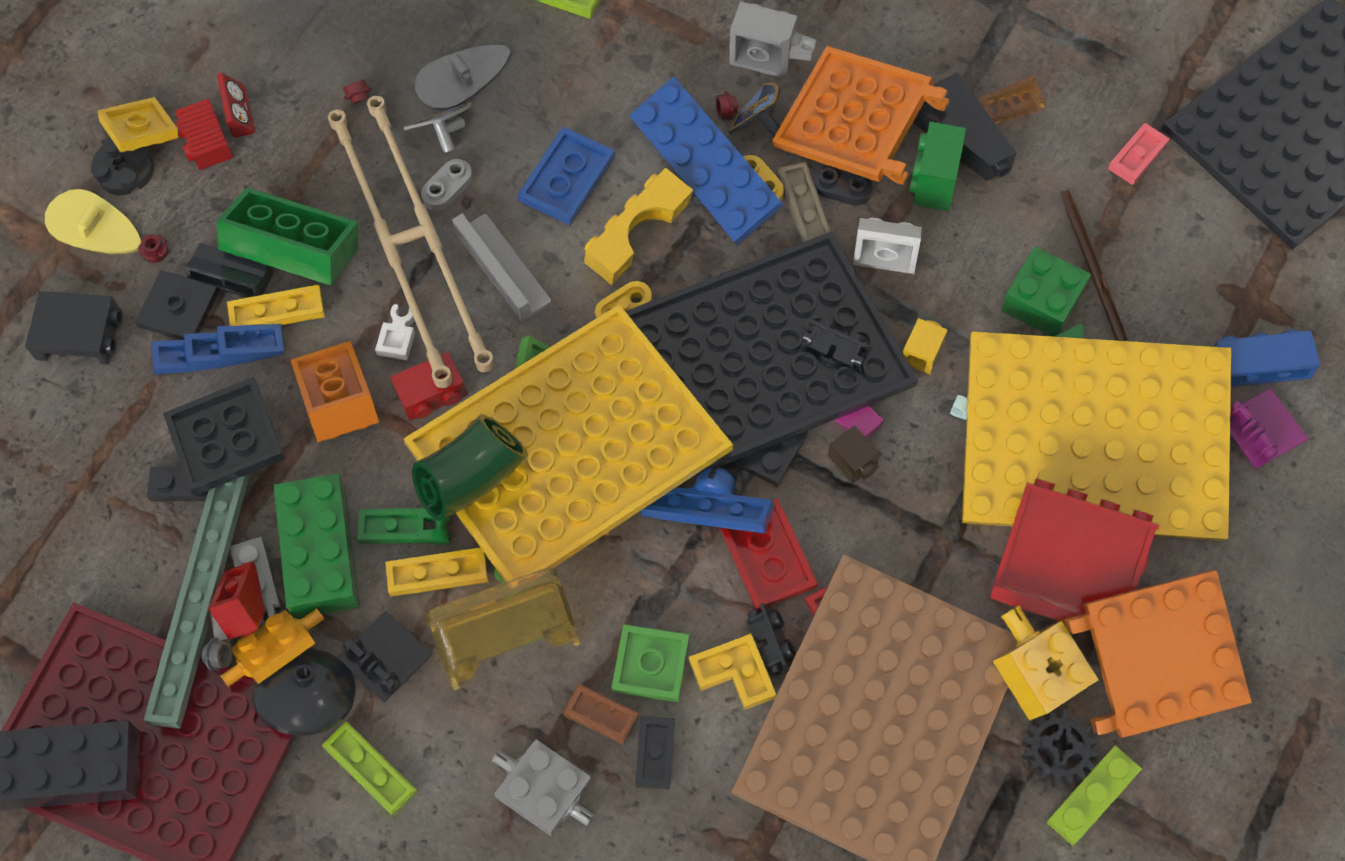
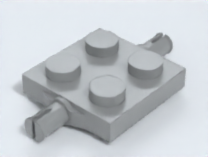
M535 739L525 754L517 760H514L501 749L497 751V755H494L492 762L508 771L506 779L494 793L495 798L542 831L552 836L560 823L570 816L576 818L586 827L590 825V821H593L595 814L579 804L582 793L591 782V776L540 741Z

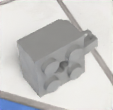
M740 2L730 28L729 64L779 77L788 73L792 59L811 61L816 48V40L796 32L797 15L786 11L765 8L754 3Z

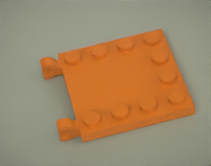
M826 46L772 142L775 148L880 182L883 175H885L892 181L904 185L909 176V173L904 171L907 165L903 162L892 160L924 101L935 109L945 111L950 99L945 98L947 94L946 89L933 86L932 77Z
M1209 570L1084 603L1086 614L1063 620L1065 627L1071 634L1090 629L1112 713L1089 719L1092 733L1097 732L1098 735L1116 730L1118 737L1124 738L1252 703L1217 570Z

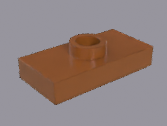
M578 683L563 711V716L624 745L639 717V712Z

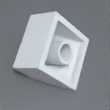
M860 218L853 265L914 274L922 227L914 226L907 222L891 223L879 218Z

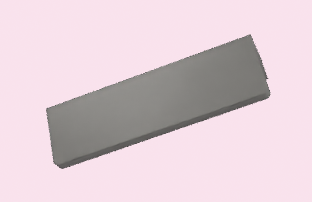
M463 213L452 219L456 235L521 323L551 305L550 297L487 214H483L470 223Z

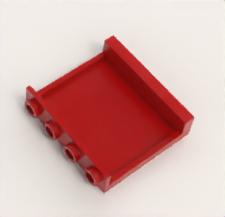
M1036 478L1034 484L1026 482L994 580L990 598L1015 607L1020 605L1021 609L1064 622V619L1086 614L1084 603L1136 590L1155 532L1160 527L1158 523L1152 522L1154 515L1135 509L1133 514L1130 515L1119 511L1120 504L1101 499L1100 504L1086 501L1088 494L1069 488L1067 494L1054 490V483Z

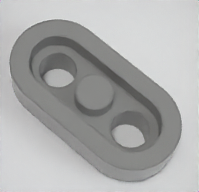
M452 159L445 163L423 186L421 195L424 205L432 211H442L448 208L471 184L473 175L470 165L462 159ZM461 170V171H460L459 173H457V174H453V173H452L453 171ZM435 190L441 191L438 194H432V192Z

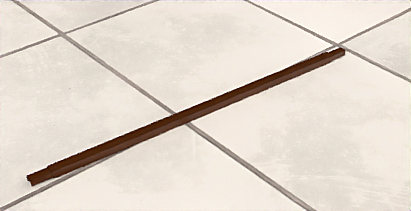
M1068 189V191L1063 192L1061 190L1066 212L1116 341H1129L1070 190Z

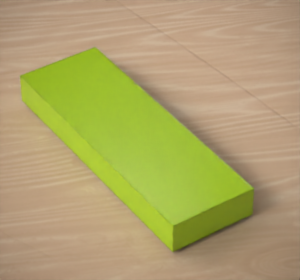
M347 721L322 744V747L393 817L418 793Z

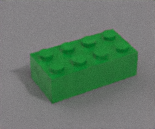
M248 187L243 190L217 219L218 250L328 285L335 281L358 251L357 221Z
M339 473L274 484L286 608L292 617L296 619L304 618L314 611L315 608L322 615L360 608L346 487Z

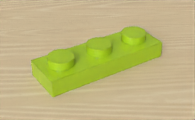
M1115 745L1046 823L1074 846L1142 768Z

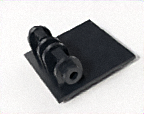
M385 611L356 640L350 637L343 643L342 647L345 651L338 659L385 703L432 656V653Z

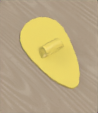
M83 189L68 190L52 200L45 212V225L50 235L58 241L74 247L107 254H126L138 251V246L142 244L141 238L131 221L113 205L91 191Z

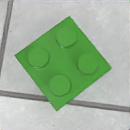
M623 624L611 688L612 692L679 703L689 634Z

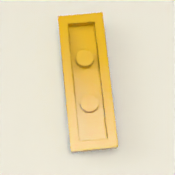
M320 285L227 301L230 326L285 325L325 317Z
M481 547L385 562L390 597L488 582L486 556Z

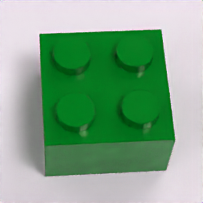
M930 122L928 132H921L909 191L915 193L913 205L949 212L966 128Z
M1034 246L1006 293L1001 311L1051 337H1055L1061 333L1085 292L1091 273Z

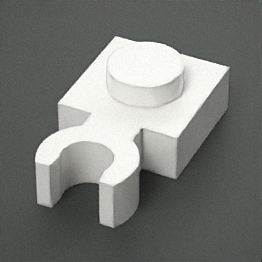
M394 304L390 311L393 322L392 324L383 322L375 351L378 356L407 361L415 336L414 328L409 326L414 323L415 319L410 308L406 316H398L400 310L398 305Z

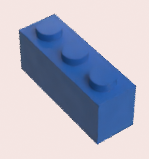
M1291 329L1281 334L1268 335L1267 333H1257L1247 338L1238 339L1235 336H1228L1216 341L1214 347L1231 348V387L1310 379L1320 366L1311 331L1299 332L1297 329Z

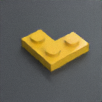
M752 634L688 657L700 691L733 680L744 710L776 698V692Z

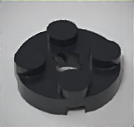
M111 137L106 139L103 146L96 152L91 165V173L101 188L114 195L131 194L129 190H133L136 187H139V189L143 188L150 181L154 172V163L146 146L133 151L120 152ZM127 162L128 168L123 167L121 171H117V166L120 163Z

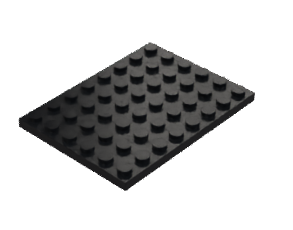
M1323 0L1169 118L1164 122L1161 129L1292 250L1345 208V8L1336 0Z
M832 231L625 311L733 444L732 451L689 479L699 476L707 469L712 468L714 470L917 386L918 383L915 373ZM820 318L836 324V331L847 335L848 331H852L865 337L864 343L869 345L870 351L862 349L860 354L865 355L861 367L854 365L852 368L834 359L833 355L837 349L834 345L831 346L828 355L806 347L807 343L803 342L802 338L806 330L813 331L814 328L809 323V320L812 319L818 322Z

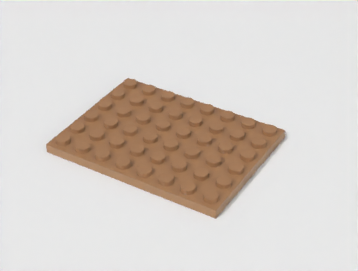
M843 554L731 794L868 861H936L1008 688L993 661L1016 647L1017 640L1011 632Z

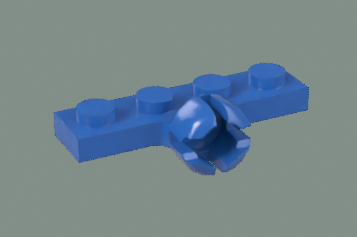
M710 468L697 477L694 486L687 489L674 488L641 510L640 515L647 518L765 533L774 510L773 501L769 499L734 495L733 492L736 486L734 485L733 476L728 471L718 468L714 478L711 479L710 476L713 469Z

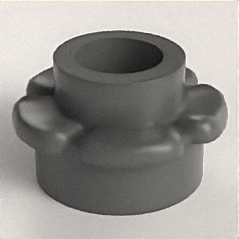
M217 637L212 638L210 643L203 647L201 653L203 663L211 671L227 668L232 659L230 644L227 641H218L219 638Z

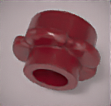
M365 80L343 87L346 95L343 98L344 100L350 99L352 104L368 99L367 93L371 91V87H367Z
M724 91V94L716 96V110L720 119L728 118L730 121L734 114L738 113L736 96H731L728 91Z
M149 234L142 239V244L138 246V252L140 256H144L149 262H161L168 254L167 240L160 234L156 236Z

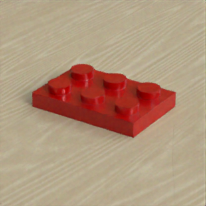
M778 498L772 500L774 510L765 533L718 527L755 610H761L759 605L761 603L773 606L816 589L818 585Z

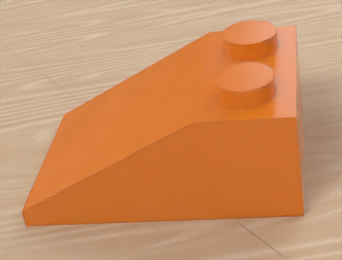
M351 341L290 360L317 442L334 439L339 435L358 429H365L370 425L379 423L371 394Z

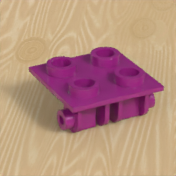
M1271 388L1244 403H1241L1239 400L1230 406V436L1255 470L1309 440Z

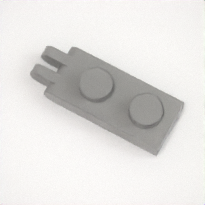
M258 537L230 546L235 567L251 561L256 565L265 612L267 611L269 617L275 615V608L281 607L263 538ZM262 617L260 626L265 624L264 617Z

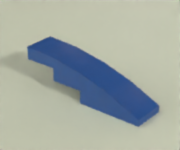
M281 324L217 326L215 333L184 334V340L151 341L153 373L158 375L208 370L284 354Z

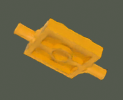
M317 608L301 620L293 618L286 610L272 615L256 632L246 637L242 636L237 641V644L231 647L237 665L223 675H220V677L228 687L244 675L252 677L258 684L315 644L308 630L324 620V617Z

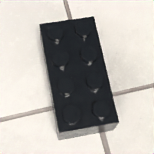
M130 721L0 731V810L138 799L140 730Z

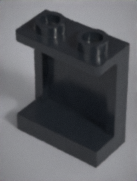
M39 291L25 347L35 360L48 361L49 354L96 357L101 364L108 365L110 356L116 350L115 334L117 327H120L122 324V310L112 296Z

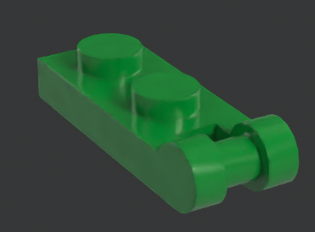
M425 508L359 509L357 540L359 544L432 543L435 545H447L450 543V532L447 531V525L451 522V516L438 521L433 519ZM425 522H434V529L425 530Z

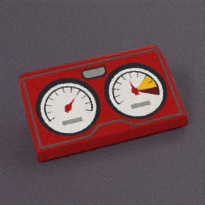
M218 73L217 81L223 109L232 136L237 138L255 133L245 85L224 73Z

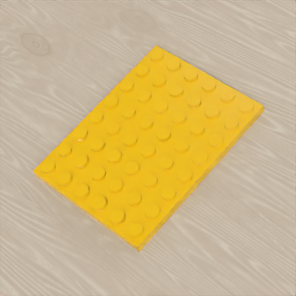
M619 304L404 438L405 445L416 460L419 461L446 446L467 429L480 414H483L504 426L527 450V458L505 480L482 498L456 513L514 594L733 450L731 441Z
M972 331L969 349L962 523L1012 526L1026 482L1034 484L1035 479L1038 478L1054 483V490L1067 494L1068 488L1088 494L1086 501L1100 504L1101 499L1120 504L1119 511L1130 515L1133 514L1134 509L1154 515L1152 522L1160 525L1159 530H1156L1154 535L1157 537L1215 541L1228 540L1231 348Z

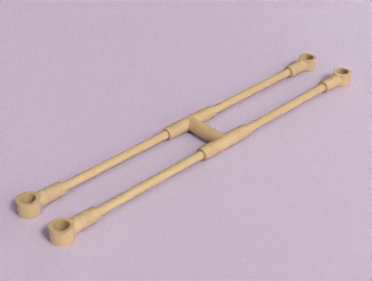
M373 96L367 101L369 112L376 118L380 130L386 136L415 205L414 211L420 223L419 226L391 235L386 221L381 218L351 144L352 138L347 129L348 121L345 113L342 110H333L328 115V121L331 128L337 132L340 143L346 149L374 218V226L390 266L396 272L426 346V355L433 370L432 378L434 384L438 388H447L453 381L451 371L448 367L444 366L438 349L432 343L401 267L402 261L397 251V246L425 236L431 251L436 255L469 334L468 340L475 354L474 362L478 371L485 373L493 369L495 364L493 355L490 351L486 350L480 334L476 333L443 255V246L426 206L422 204L391 132V124L386 114L385 101L381 96ZM483 359H489L486 363H480ZM440 375H447L444 379H438Z

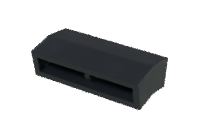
M199 243L193 257L185 266L187 278L216 286L219 290L246 298L262 295L274 273L271 266L218 250L216 247Z

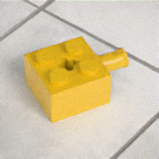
M1020 605L1001 616L1017 640V643L1015 644L1016 647L995 659L993 663L1029 720L1048 714L1098 681L1097 676L1062 621L1040 632L1039 630L1035 632L1021 610Z

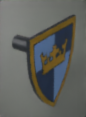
M765 83L739 111L729 133L735 132L757 117L774 137L780 128L772 117L780 96L779 86L775 83Z

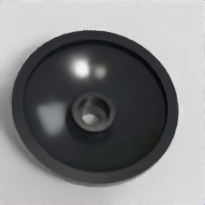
M308 648L258 684L254 680L252 685V701L258 716L271 728L290 735H314L333 728L348 715L355 701V680L351 670L338 657L322 650Z

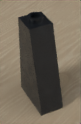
M957 72L935 83L934 87H941L947 90L945 98L950 99L945 111H941L924 101L913 123L925 133L928 132L930 122L966 128L960 161L986 181L996 176L1000 178L1008 174L1013 167L1016 151Z

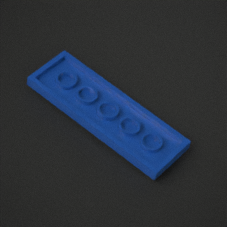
M674 76L629 115L682 180L693 189V193L737 245L784 205Z

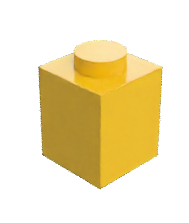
M918 318L903 350V355L910 367L930 374L944 345L948 330L942 328L935 321H925Z

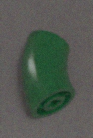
M480 414L467 429L446 446L415 462L412 467V481L417 496L427 513L433 519L441 521L463 510L489 493L527 458L528 453L521 442L504 426L489 416Z

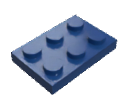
M562 127L517 194L518 201L571 226L614 160L615 150L566 127Z

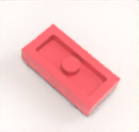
M1144 123L1110 162L1108 169L1131 185H1134L1168 145L1170 138Z

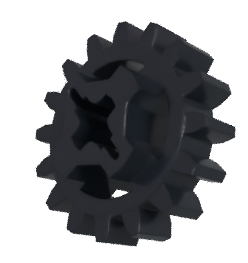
M1051 711L1047 715V721L1041 716L1037 717L1034 721L1036 727L1029 725L1025 731L1030 737L1024 738L1021 743L1022 746L1029 748L1022 755L1023 760H1032L1033 762L1028 771H1040L1041 774L1038 780L1040 782L1044 781L1046 777L1051 778L1052 787H1056L1060 780L1064 781L1066 787H1070L1073 784V777L1077 781L1082 782L1086 778L1084 771L1091 773L1095 767L1089 760H1096L1099 756V752L1091 749L1098 743V739L1089 738L1087 735L1092 727L1089 725L1082 728L1079 725L1081 722L1080 716H1077L1073 721L1069 720L1068 711H1064L1060 718H1057L1054 711ZM1055 728L1053 735L1039 737L1044 731ZM1071 733H1073L1077 737L1079 742L1076 741V739L1073 737ZM1061 737L1060 744H1062L1061 748L1065 753L1059 760L1058 748L1054 746ZM1040 756H1043V757L1045 758V760L1048 762L1049 766L1042 760V758H1041ZM1077 761H1080V763L1076 767L1069 770H1065V766L1068 762L1076 763Z

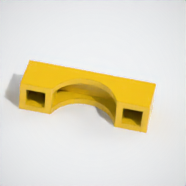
M666 167L659 175L654 173L650 176L644 185L645 189L640 195H632L624 206L625 210L619 216L613 215L606 223L605 231L599 237L593 236L584 248L586 250L584 263L610 285H613L632 265L634 252L628 240V235L632 229L648 220H662L672 223L691 202L693 189Z

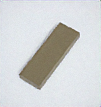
M804 161L777 168V175L783 184V193L801 243L831 232L807 162Z

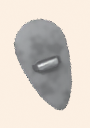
M504 45L477 46L443 56L428 63L419 71L415 78V91L418 99L426 107L435 110H448L464 104L487 87L502 72L510 58L509 48Z

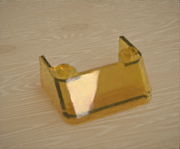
M546 568L441 605L426 614L430 631L454 691L460 689L458 682L466 681L476 675L475 671L480 667L479 662L541 639H544L546 643H553L554 646H561L570 641L573 642L574 647L580 645L578 631L555 568Z

